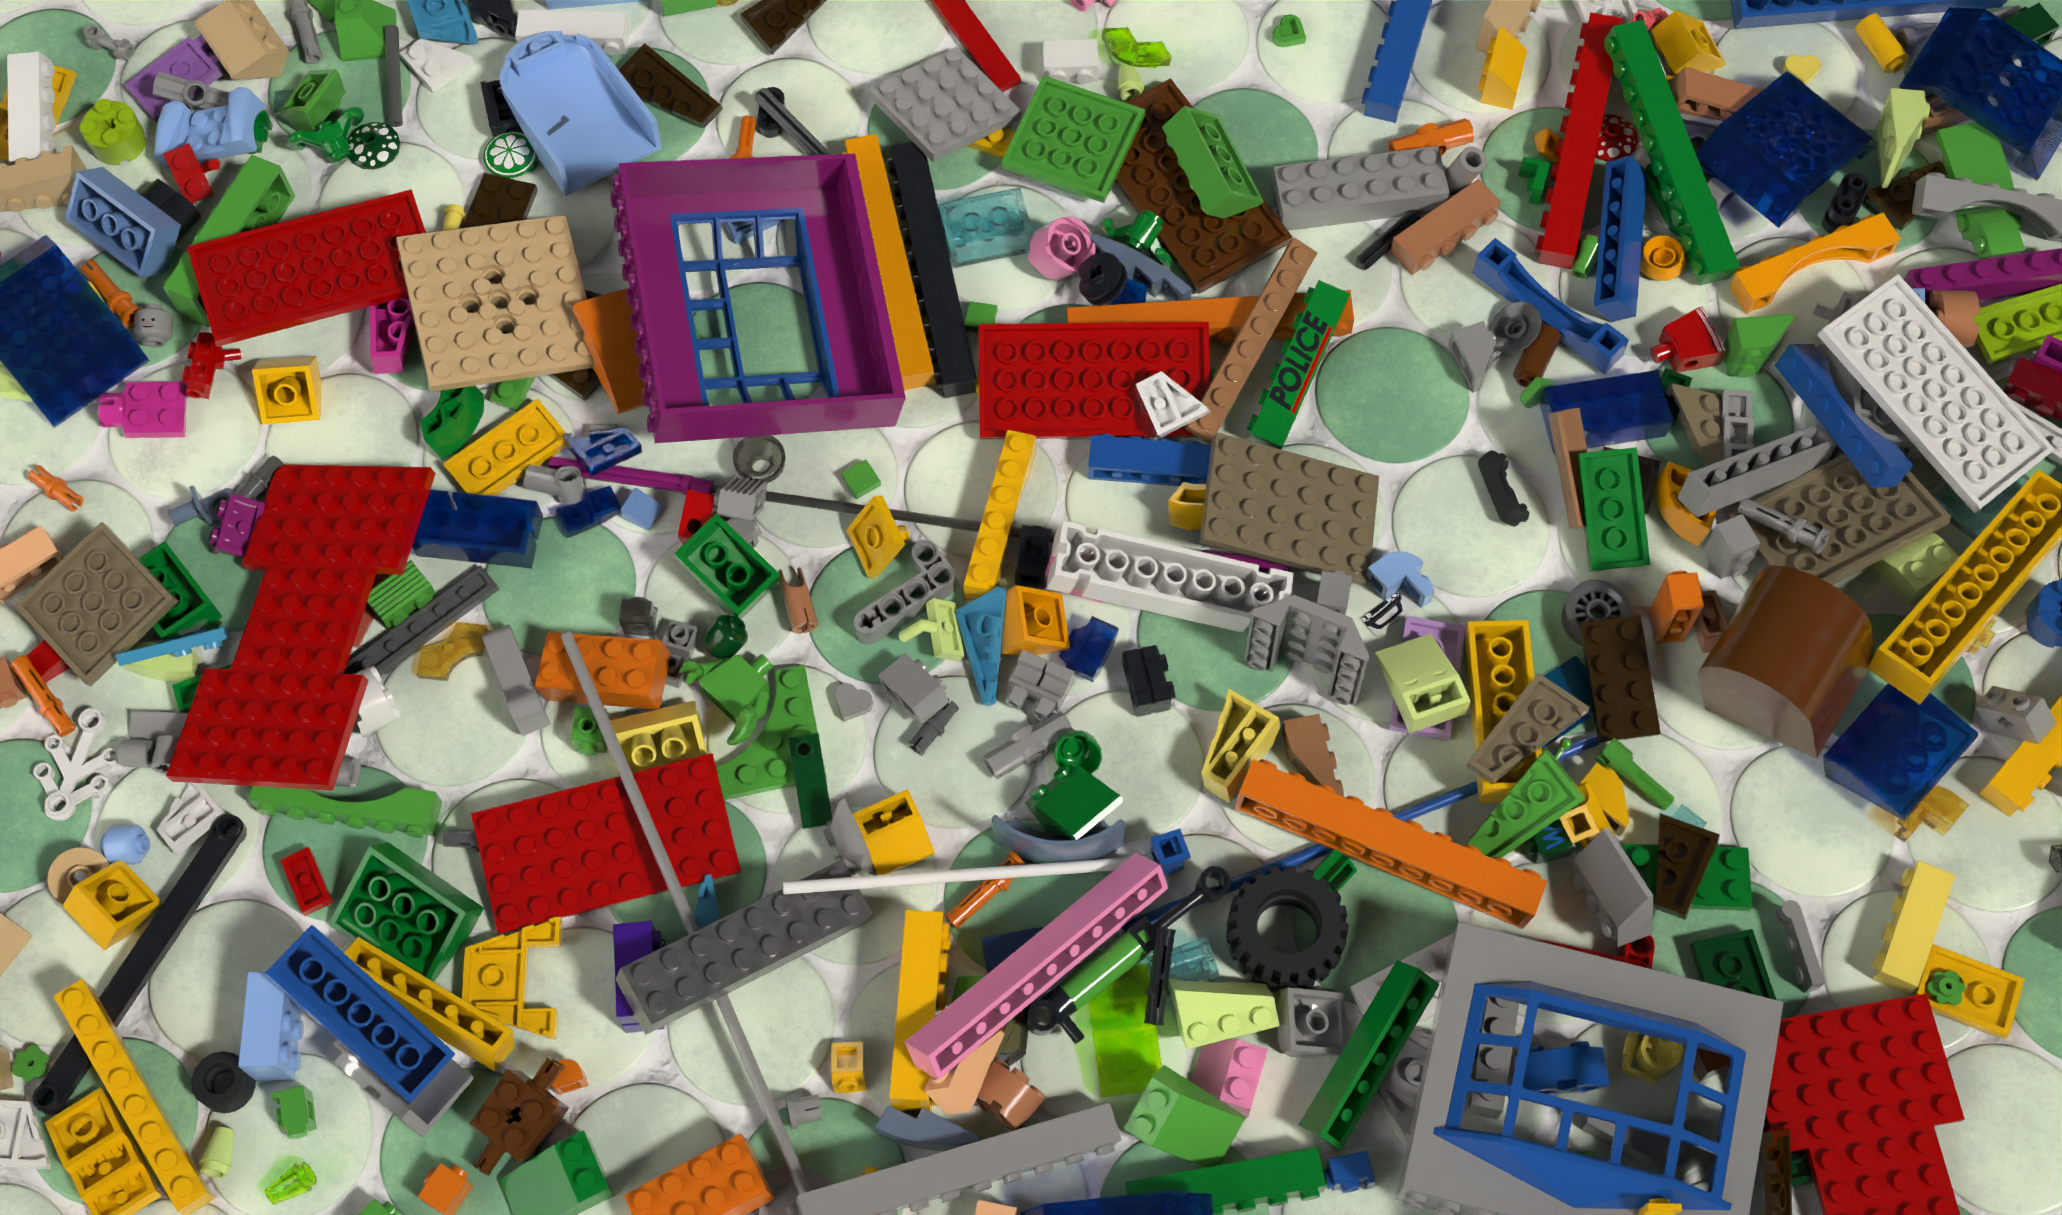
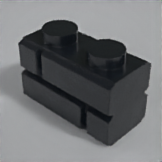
M1156 645L1124 651L1122 653V664L1135 716L1140 717L1171 709V699H1175L1176 696L1173 682H1167L1164 673L1169 671L1166 655L1159 654L1158 646Z

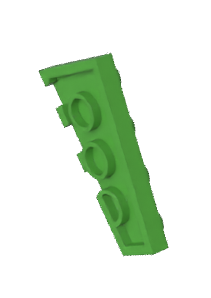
M1545 748L1466 844L1479 848L1482 851L1481 854L1490 858H1502L1585 800L1586 796L1550 751Z

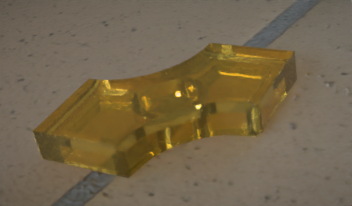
M457 622L453 632L444 641L432 646H423L416 673L418 678L448 681L452 670L460 662L471 657L483 656L485 645L481 636L488 633L487 626Z

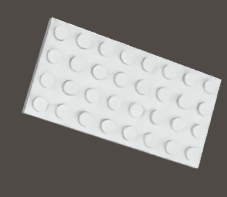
M1899 274L1817 334L1974 514L2055 450Z

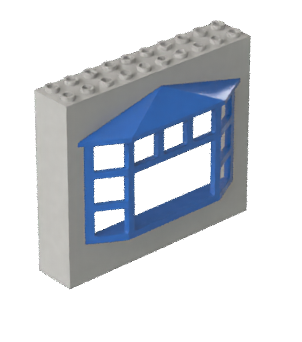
M1458 922L1449 944L1395 1200L1403 1201L1402 1206L1412 1210L1420 1211L1423 1207L1436 1210V1215H1639L1638 1210L1649 1203L1650 1199L1663 1198L1669 1199L1670 1203L1682 1204V1211L1677 1215H1749L1784 1002ZM1488 997H1496L1527 1005L1520 1037L1480 1033L1485 1003ZM1540 1008L1686 1045L1672 1125L1523 1088L1537 1009ZM1478 1044L1518 1049L1511 1085L1470 1080ZM1697 1048L1729 1056L1730 1064L1725 1093L1693 1081L1692 1073ZM1468 1092L1508 1097L1501 1134L1460 1129ZM1689 1092L1722 1106L1717 1142L1684 1129ZM1520 1100L1562 1111L1555 1147L1513 1136ZM1574 1113L1615 1124L1609 1161L1567 1150ZM1627 1127L1669 1138L1663 1175L1621 1164ZM1681 1141L1714 1155L1708 1192L1675 1178Z

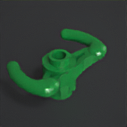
M359 107L348 108L334 124L332 121H326L316 127L318 131L298 130L292 133L287 139L288 146L293 150H303L305 144L320 148L325 159L328 158L330 163L341 161L351 154L349 151L351 147L346 139L351 124L358 126L363 121L365 114Z
M1145 209L1143 213L1138 214L1132 224L1119 228L1112 226L1113 221L1111 218L1101 220L1100 228L1113 241H1128L1127 245L1138 252L1144 249L1151 254L1157 263L1167 269L1172 267V258L1160 246L1157 236L1163 229L1161 226L1163 220L1153 212Z

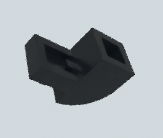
M1022 525L1020 552L1015 570V585L1040 590L1045 589V572L1053 544V537H1051L1052 529Z

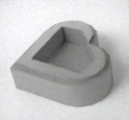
M848 683L839 685L835 690V700L844 722L864 715L872 709L873 700L868 691L863 689L857 690L855 686Z

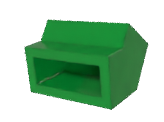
M1335 848L1316 867L1313 878L1319 881L1321 877H1324L1330 882L1328 888L1330 891H1339L1358 870L1349 857L1344 856Z

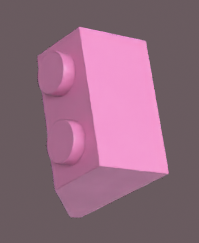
M1227 1039L1203 1045L1192 1083L1248 1118L1268 1049L1238 1039Z

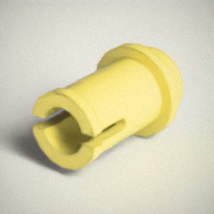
M449 204L444 209L445 219L441 231L460 229L461 221L466 217L465 209L462 206Z

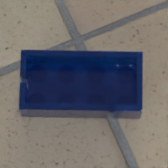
M1653 370L1545 387L1539 404L1553 454H1555L1548 413L1578 407L1580 408L1583 429L1588 431L1585 437L1587 449L1666 437L1673 419L1667 399L1663 398L1665 392L1659 371Z
M430 489L412 545L417 556L532 569L537 547L535 539L539 538L543 514L537 501L453 492L452 498L458 510H455V505L448 491Z

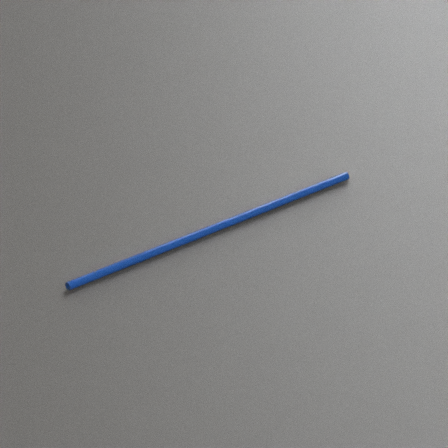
M1596 734L1572 742L1571 747L1565 749L1558 761L1599 745ZM1559 748L1550 751V753L1554 756ZM1477 781L1394 813L1393 817L1405 822V820L1415 819L1478 793ZM1316 844L1231 878L1230 888L1225 894L1239 889L1244 882L1250 883L1252 876L1260 871L1263 875L1268 874V869L1278 866L1280 871H1285L1287 865L1297 866L1330 853L1333 850ZM1220 884L1211 886L1209 889L1218 891L1220 890ZM1186 897L1136 916L1121 927V929L1126 933L1131 926L1144 916L1152 924ZM1202 900V901H1201L1199 904H1197L1196 906L1205 903V901Z

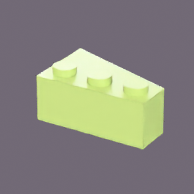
M1169 978V987L1180 1037L1187 1049L1280 1026L1274 996L1266 984L1226 981V983H1214L1207 980L1183 981L1178 980V978Z

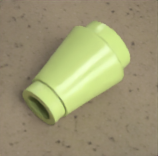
M1124 62L1119 66L1117 93L1124 102H1127L1144 92L1143 83L1132 62Z
M226 1127L215 1128V1132L199 1161L202 1174L213 1178H224L227 1171L232 1169L233 1137L235 1133L232 1129Z

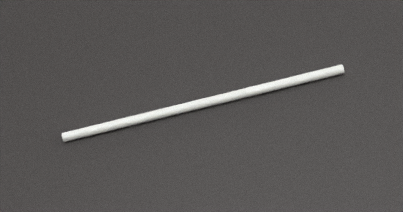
M1143 856L1154 861L1153 856ZM1130 857L782 882V890L784 895L1114 871Z

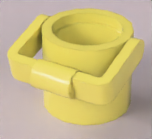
M1630 1031L1629 1036L1625 1039L1622 1052L1624 1057L1622 1071L1625 1074L1649 1083H1656L1657 1079L1666 1077L1675 1069L1683 1056L1682 1044L1645 1035L1638 1044L1639 1033ZM1633 1059L1639 1070L1631 1067Z

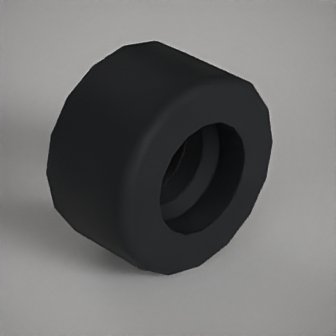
M221 1051L211 1053L199 1062L194 1069L191 1086L198 1101L213 1112L225 1114L235 1112L248 1103L253 1096L256 1080L238 1067L239 1056L235 1053ZM231 1071L235 1076L231 1088L222 1094L215 1093L213 1090L215 1079L219 1074Z

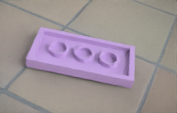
M1406 616L1402 643L1431 633L1459 674L1466 626ZM1393 698L1389 730L1409 734ZM1453 719L1410 734L1449 741Z

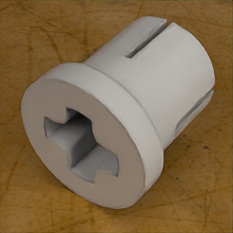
M818 1094L793 1099L792 1096L785 1098L791 1130L797 1129L800 1124L822 1120L821 1108H815L820 1107Z

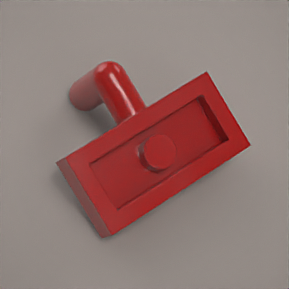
M190 143L163 153L183 196L192 204L214 195L205 173L218 170L220 167L219 159L211 158L199 163Z

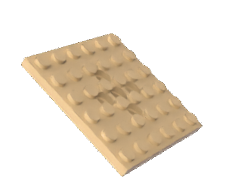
M566 215L396 237L430 392L594 367L595 361L583 340L584 331L572 310L574 303L587 300Z

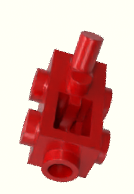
M199 332L196 343L191 342L187 358L192 359L191 366H185L182 382L187 383L186 395L195 399H209L216 369H223L225 361L241 360L240 348L222 350V346L216 347L212 333Z

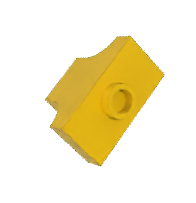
M1588 781L1577 785L1586 796L1585 800L1559 818L1572 844L1578 841L1584 849L1603 829L1609 827L1614 834Z

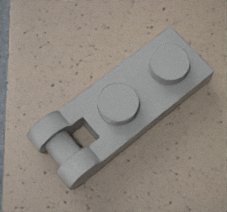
M1787 900L1777 910L1774 918L1779 926L1784 927L1786 933L1784 938L1787 952L1793 955L1796 965L1794 967L1796 981L1798 984H1802L1805 993L1817 991L1825 981L1800 905L1794 900Z

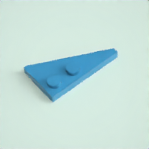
M226 622L217 624V629L197 630L155 642L154 645L116 654L118 664L123 666L173 653L174 657L191 654V648L201 645L204 646L205 650L222 646V640L227 639L229 634Z

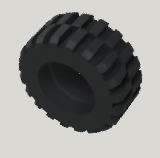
M1287 865L1286 871H1280L1278 866L1270 867L1268 874L1263 875L1260 871L1252 876L1250 883L1244 882L1239 888L1238 895L1234 896L1227 920L1226 939L1227 943L1230 944L1229 952L1232 959L1239 962L1238 969L1244 975L1249 972L1252 975V982H1266L1269 984L1268 989L1276 992L1279 986L1286 988L1303 986L1304 989L1314 987L1316 980L1321 982L1329 976L1330 970L1335 969L1340 961L1349 930V924L1346 922L1348 916L1346 906L1340 905L1341 896L1337 890L1330 891L1328 889L1330 882L1324 877H1321L1319 881L1313 878L1314 871L1305 869L1304 873L1296 872L1297 866ZM1277 905L1297 907L1306 912L1316 926L1315 941L1311 947L1298 953L1278 952L1270 948L1258 934L1257 923L1260 915L1265 910Z

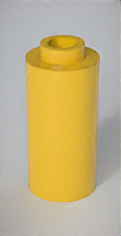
M1871 14L1856 25L1855 32L1885 73H1897L1906 66L1908 54L1879 14Z

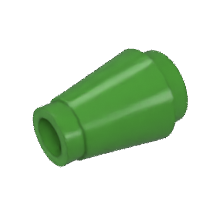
M1586 234L1582 236V239L1578 240L1573 269L1571 271L1574 276L1586 279L1597 263L1598 237Z

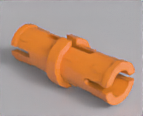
M41 465L34 467L39 474L33 470L29 472L28 480L42 488L50 499H56L71 512L78 510L73 505V502L79 507L82 506L84 498L70 489L66 481L61 477H54Z

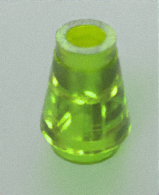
M306 1162L294 1163L270 1186L265 1188V1194L268 1200L273 1205H276L279 1202L310 1192L312 1186L317 1184V1179L312 1168Z

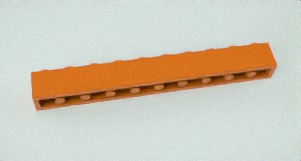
M1344 290L1350 293V296L1332 336L1340 337L1352 334L1354 313L1351 290ZM1306 293L1294 294L1270 339L1286 340L1287 337L1294 336L1296 329L1291 327L1297 313L1303 314L1307 307V304L1303 303ZM1259 296L1067 308V323L1209 322V343L1219 342L1221 344H1228L1236 338Z

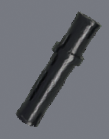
M1156 927L1149 988H1145V994H1148L1144 1023L1164 1026L1166 998L1170 997L1171 992L1168 990L1176 930Z

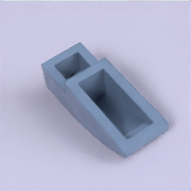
M887 1105L876 1126L878 1135L896 1143L919 1149L947 1151L980 1141V1136L924 1108L921 1109L917 1119Z

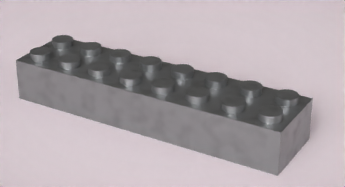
M840 860L801 880L852 877L844 861ZM781 889L620 968L615 980L642 1030L647 1035L864 925L873 912L860 889L784 895Z

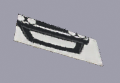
M1402 588L1361 617V620L1376 636L1418 605Z

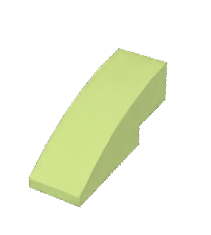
M159 641L135 643L129 650L154 645L155 642ZM192 649V653L188 655L174 657L173 653L126 664L121 667L144 677L161 681L181 682L201 675L202 660Z

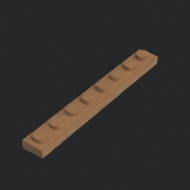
M1295 237L1290 240L1200 400L1201 403L1209 408L1211 413L1187 424L1184 429L1208 444L1212 442V437L1221 427L1318 252Z

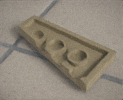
M1537 673L1469 759L1466 767L1490 784H1493L1588 713L1590 707L1540 673Z

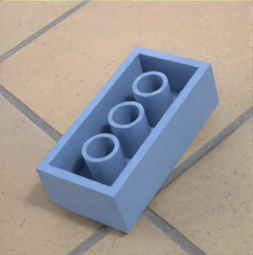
M104 167L77 171L65 220L142 278L168 272L181 224Z

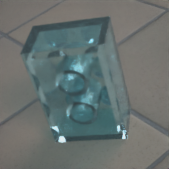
M1021 187L938 204L952 269L1030 253V241L1033 237V232Z

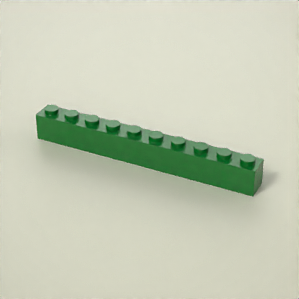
M1644 20L1615 25L1605 37L1604 47L1613 62L1614 74L1620 80L1624 100L1629 104L1632 111L1633 123L1638 127L1642 137L1643 149L1649 155L1652 163V172L1657 177L1661 186L1662 198L1667 202L1671 212L1672 224L1678 230L1680 244L1690 261L1691 273L1696 277L1699 286L1730 279L1740 268V265Z

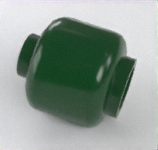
M718 616L705 630L703 635L704 646L707 652L718 659L735 656L748 640L745 623L736 616Z

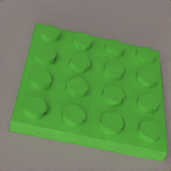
M1043 75L1001 161V168L1105 203L1145 117V109Z

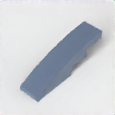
M1096 234L1089 236L1091 243L1094 242L1095 254L1103 252L1114 254L1125 266L1127 271L1126 286L1136 280L1154 298L1163 291L1173 301L1191 300V287L1161 264L1119 242Z

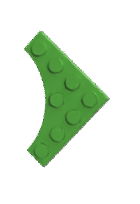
M805 665L775 671V701L771 715L762 732L745 751L727 763L716 767L724 800L796 786L788 738L818 733Z

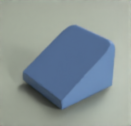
M634 488L621 508V513L624 520L649 531L662 511L663 506L643 491Z

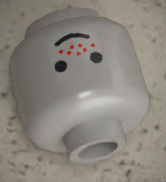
M146 304L145 308L135 313L134 335L136 339L141 341L142 345L162 347L165 345V342L172 338L173 317L170 312L163 309L162 305Z

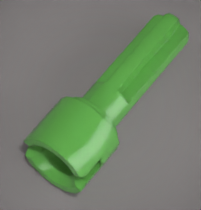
M1614 737L1594 760L1601 766L1611 768L1617 775L1621 774L1659 808L1666 810L1674 802V796L1633 762V753Z

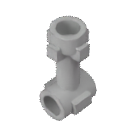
M90 24L84 29L85 41L94 50H101L106 47L113 50L114 57L118 59L124 58L128 60L133 56L134 45L129 40L123 38L121 41L107 37L102 27L95 24Z

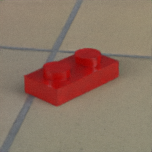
M306 847L280 860L304 916L334 903L310 847Z

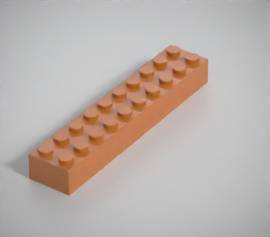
M1264 759L1259 761L1252 760L1239 791L1234 809L1334 850L1336 848L1341 854L1518 928L1524 929L1535 916L1548 882L1541 879L1539 873L1529 869H1523L1522 871L1514 868L1508 860L1501 857L1490 858L1481 854L1482 851L1475 846L1468 844L1461 846L1452 842V838L1440 832L1433 834L1422 829V825L1415 821L1405 820L1404 822L1396 819L1386 809H1372L1365 806L1364 802L1357 797H1343L1336 794L1335 790L1328 785L1321 783L1315 785L1305 781L1306 778L1299 773L1292 771L1286 773L1278 770L1277 766L1270 761Z

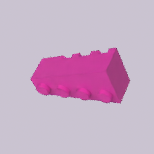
M409 297L370 306V357L374 374L404 373L415 332V323Z

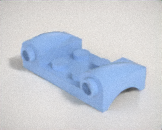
M238 87L229 92L228 105L192 112L180 101H170L163 105L158 119L153 157L166 168H169L163 153L190 143L198 162L211 158L219 159L255 152L257 145L254 138V121L258 113L265 110L266 104L253 94L250 89L245 87Z

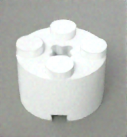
M374 665L355 673L364 675L369 680L354 724L362 737L385 727L401 717L395 706L394 698L388 688H384L381 683L382 679Z

